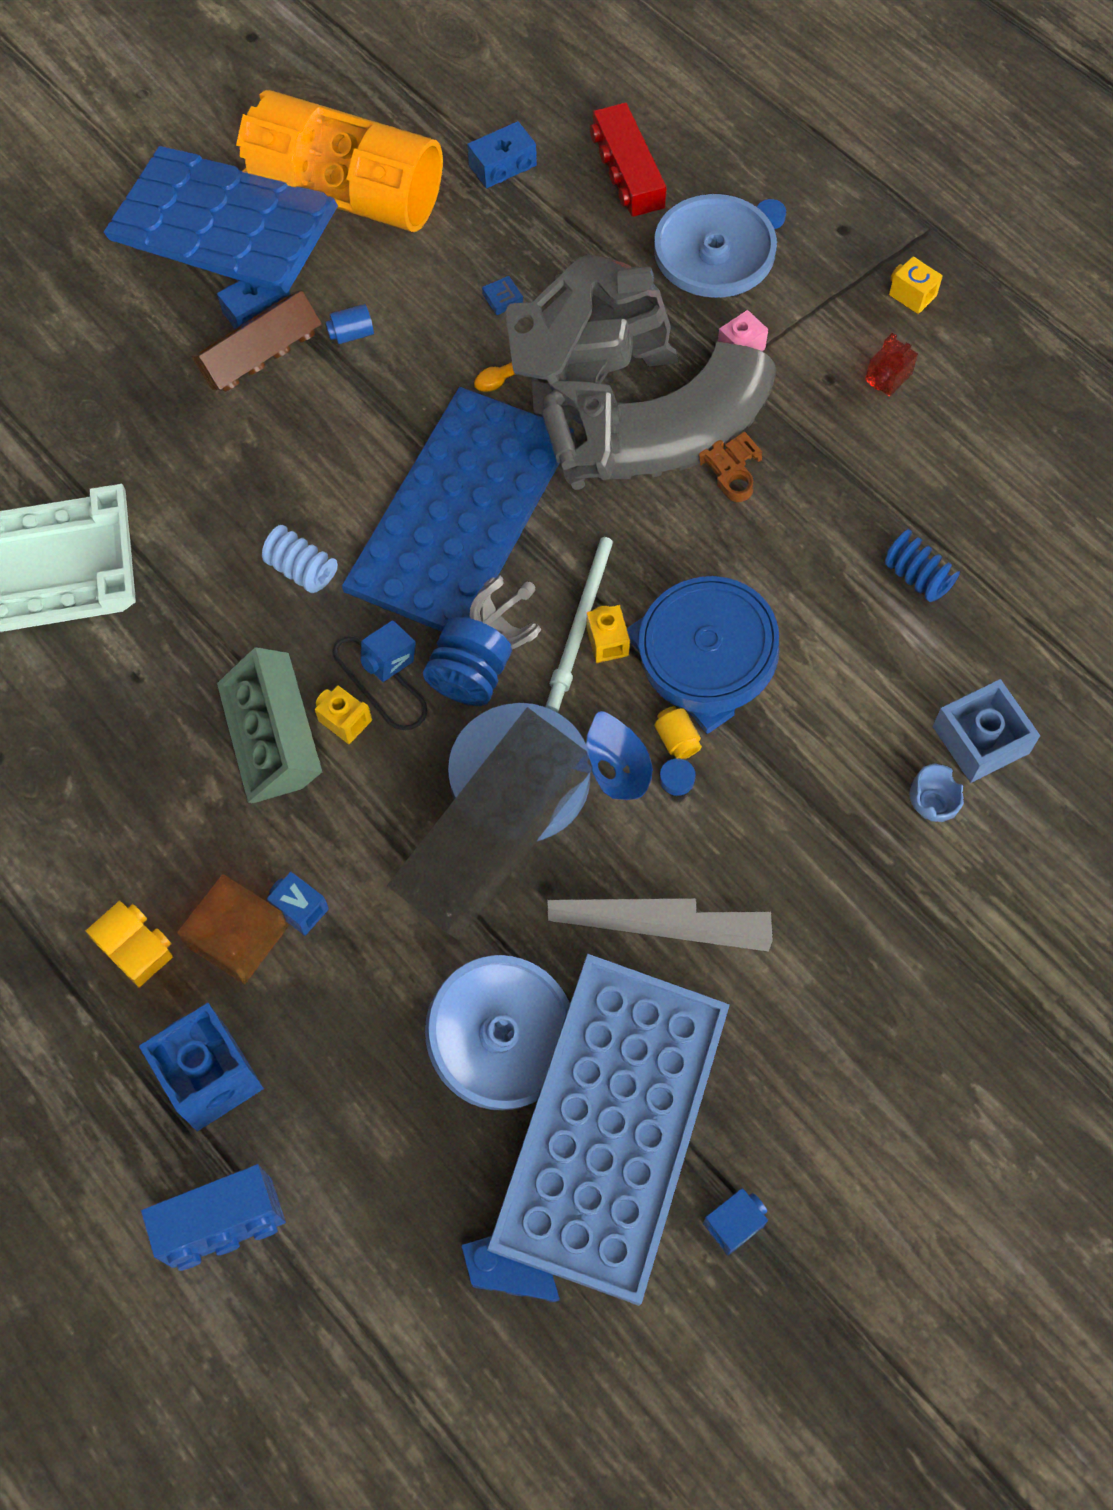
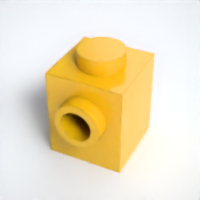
M620 605L612 607L600 606L593 611L587 612L586 629L596 663L629 656L630 638Z

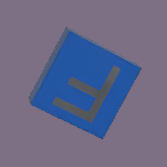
M510 276L482 287V294L496 315L506 312V308L512 303H523V296Z

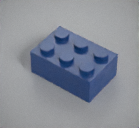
M259 1164L141 1210L154 1258L171 1268L177 1267L179 1271L199 1265L202 1262L201 1257L215 1251L217 1255L232 1252L240 1247V1241L254 1236L255 1240L267 1238L278 1232L277 1226L286 1223L272 1178Z

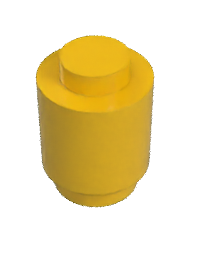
M672 706L658 714V720L654 726L670 755H674L677 759H687L702 748L699 743L701 737L684 708L676 709L675 706Z

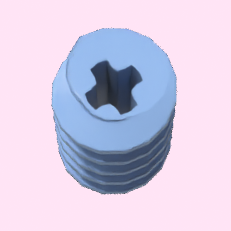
M278 525L271 531L262 549V558L266 564L273 566L279 572H283L284 576L293 579L296 584L304 586V589L310 593L323 589L337 571L338 563L336 559L331 558L328 560L327 553L323 551L318 553L316 546L313 544L308 546L307 540L304 538L298 539L297 534L293 531L288 532L287 527L284 525Z

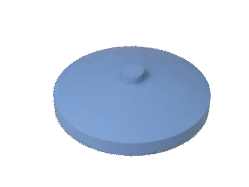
M722 194L695 196L676 204L660 220L654 239L655 259L663 275L680 289L704 297L734 296L758 285L770 272L775 260L777 247L774 227L760 209L743 199Z
M494 955L482 957L457 969L436 991L426 1018L425 1037L427 1050L432 1065L441 1080L463 1100L485 1109L512 1110L536 1102L570 1006L564 991L539 966L513 956Z

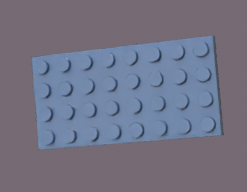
M587 954L487 1251L638 1306L642 1304L730 1004Z

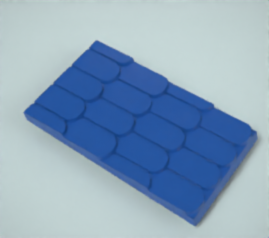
M159 146L153 155L154 157L150 159L139 176L140 179H137L126 196V200L122 202L111 219L112 222L104 230L107 238L120 244L287 295L338 207L334 198L327 196L324 192L298 186L296 188L291 187L286 182L250 174L246 171L243 172L236 166L202 159L197 154Z

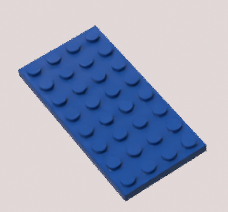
M459 387L342 585L344 593L441 632L450 618H470V608L479 590L487 580L499 575L559 465L544 419ZM569 428L570 433H574V429Z

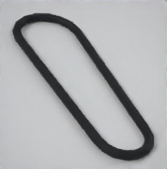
M353 636L339 639L334 644L332 650L334 659L386 722L393 728L403 731L412 730L420 726L426 719L428 712L427 703L424 698L399 674L393 675L396 680L420 701L423 712L417 722L411 725H399L392 721L338 656V648L341 644L352 641L361 646V640Z

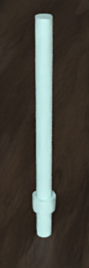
M607 537L600 539L559 667L553 671L549 683L552 688L545 707L557 713L564 693L569 690L573 679L571 671L586 628L587 612L592 609L613 541Z

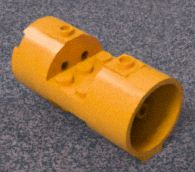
M265 90L260 93L261 101L258 106H251L247 115L243 114L236 146H240V157L244 158L246 168L243 172L246 171L250 174L286 182L288 186L295 188L298 186L324 192L327 196L334 198L338 205L337 209L410 232L420 230L429 218L439 192L443 168L442 149L437 140L272 90Z

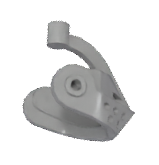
M501 575L487 580L479 590L470 608V618L481 621L496 629L506 637L511 644V648L514 649L535 639L541 628L538 624L536 625L532 622L519 629L511 626L501 615L519 600L529 599L535 592V586L531 582H525L518 590V593L496 609L490 597L494 591L504 584V579Z

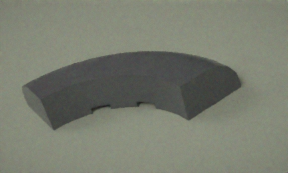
M717 341L714 352L704 369L687 385L654 400L636 403H617L621 407L622 423L616 424V433L620 434L622 448L621 453L615 454V466L610 479H631V476L651 474L652 477L661 476L664 471L679 468L681 471L700 463L699 453L706 448L711 451L713 449L712 444L718 440L724 442V449H726L725 444L736 438L747 426L750 427L755 421V416L759 410L765 405L776 376V367L773 360L758 349Z

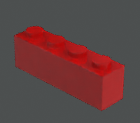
M627 103L593 111V124L590 125V135L594 143L597 142L599 145V153L603 164L607 163L609 167V176L612 184H617L619 188V198L622 206H627L631 217L664 209L666 202L665 182Z

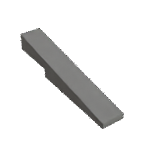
M696 898L548 900V921L767 952H769L773 941L771 912L696 913Z

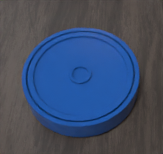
M706 576L678 583L662 593L653 602L642 621L639 634V649L644 672L652 687L661 697L687 711L711 714L726 712L743 706L765 689L777 668L779 660V629L775 615L769 604L758 592L746 584L730 578Z

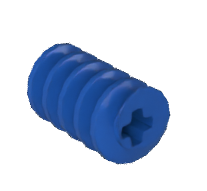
M907 529L897 537L888 549L885 565L890 569L895 568V574L899 577L905 576L907 584H915V591L920 594L925 593L927 601H936L950 590L958 579L960 571L950 576L948 573L952 564L948 562L940 568L938 565L942 556L937 554L929 559L932 547L927 546L920 551L918 548L922 543V539L918 537L910 543L908 540L912 535V531Z

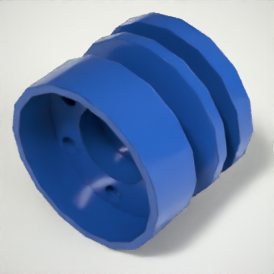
M468 617L450 618L446 622L437 641L438 648L433 650L429 658L430 661L425 666L423 671L424 679L437 692L454 701L472 706L487 705L499 681L497 675L502 673L511 655V644L503 634L481 621Z

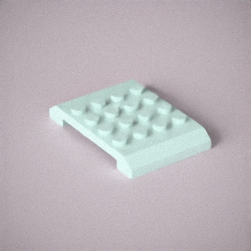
M123 484L90 489V497L0 511V632L123 612L136 602L126 491Z

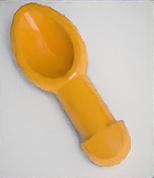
M512 362L502 367H489L481 371L474 381L475 388L483 392H490L500 388L506 378L515 375Z

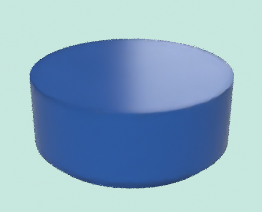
M767 199L758 204L757 208L768 217L774 229L784 224L786 208L783 203L778 200Z
M676 758L667 761L662 766L660 784L667 793L679 796L688 793L693 788L695 770L688 761Z

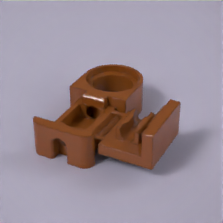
M746 432L725 444V450L724 442L718 440L712 444L713 449L711 451L706 448L699 453L700 465L706 462L718 476L717 486L728 499L734 502H743L751 497L753 493V477L745 467V460L753 457L757 462L761 461L762 451ZM736 479H742L748 484L747 488L743 491H734L729 485Z

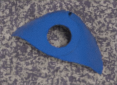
M598 712L593 719L586 740L590 766L596 781L602 791L612 799H638L648 790L652 780L653 769L648 751L640 738L625 724L606 712ZM603 760L610 763L615 770L614 779H608L601 774L598 768L599 761ZM628 765L630 773H625L623 768Z

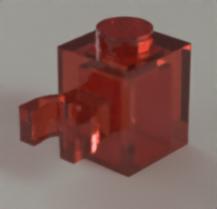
M891 333L884 340L881 350L870 360L865 381L870 383L873 388L882 391L889 397L913 374L918 353L911 349L912 345L907 342L905 344L896 340L897 335Z

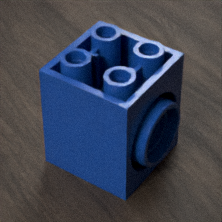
M209 1003L178 1019L162 1032L139 1045L175 1110L197 1132L264 1089L228 1028Z

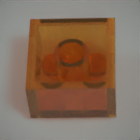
M222 874L177 934L189 949L245 985L289 925L282 911Z

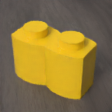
M119 900L85 931L97 946L140 988L173 958L167 949L171 942L159 929L156 928L151 932L143 925L147 918L134 904L127 908Z

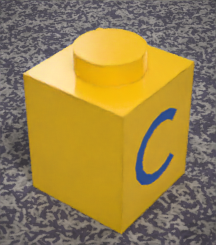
M913 256L904 265H898L893 271L890 278L892 285L889 295L919 314L937 296L943 275Z

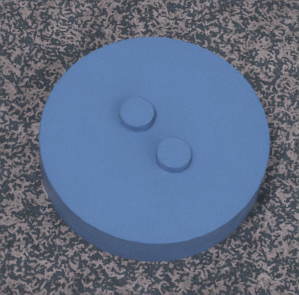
M513 703L485 711L466 725L458 735L450 753L448 772L454 802L461 815L472 827L493 839L509 843H530L551 837L567 827L576 818L587 799L590 786V758L584 739L571 722L559 713L546 707L528 703Z

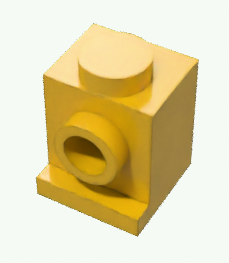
M339 685L333 691L329 689L324 690L316 700L317 707L315 712L318 721L347 744H350L372 721L368 705L358 701Z

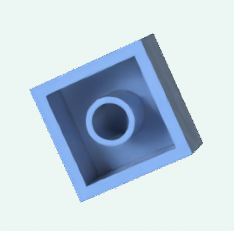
M1001 679L942 707L932 726L970 783L1030 754L1040 737L1036 728Z

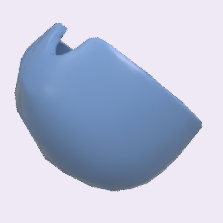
M936 763L924 766L913 779L910 786L909 798L911 804L922 817L930 821L944 822L952 819L964 804L963 785L957 784L952 777L953 770L948 766Z

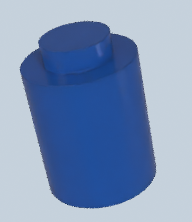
M366 304L330 313V320L325 321L330 340L336 339L338 345L374 335L372 321Z

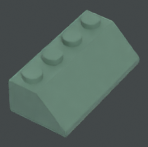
M255 647L217 683L248 803H256L301 790L322 773L289 653Z

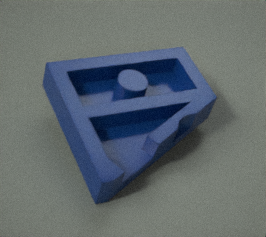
M491 1236L462 1245L472 1287L497 1290L518 1296L524 1295L540 1298L550 1302L559 1301L553 1274L487 1251Z

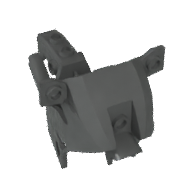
M590 254L577 258L562 274L556 275V280L533 302L512 303L506 308L513 371L518 375L532 377L534 415L543 417L558 463L561 462L565 479L574 490L582 489L585 486V478L601 477L602 480L610 479L615 466V454L621 453V437L619 433H616V424L622 423L620 404H617L611 386L601 384L607 374L626 367L631 360V356L638 359L643 358L647 366L679 363L676 349L668 343L671 326L660 290L653 284L654 276L651 267H632L612 258ZM565 286L566 290L542 311L541 307ZM521 318H531L534 323L529 332L518 333L515 330L516 323ZM539 379H547L549 383H541ZM572 419L584 426L588 439L579 448L574 433H570L569 423Z

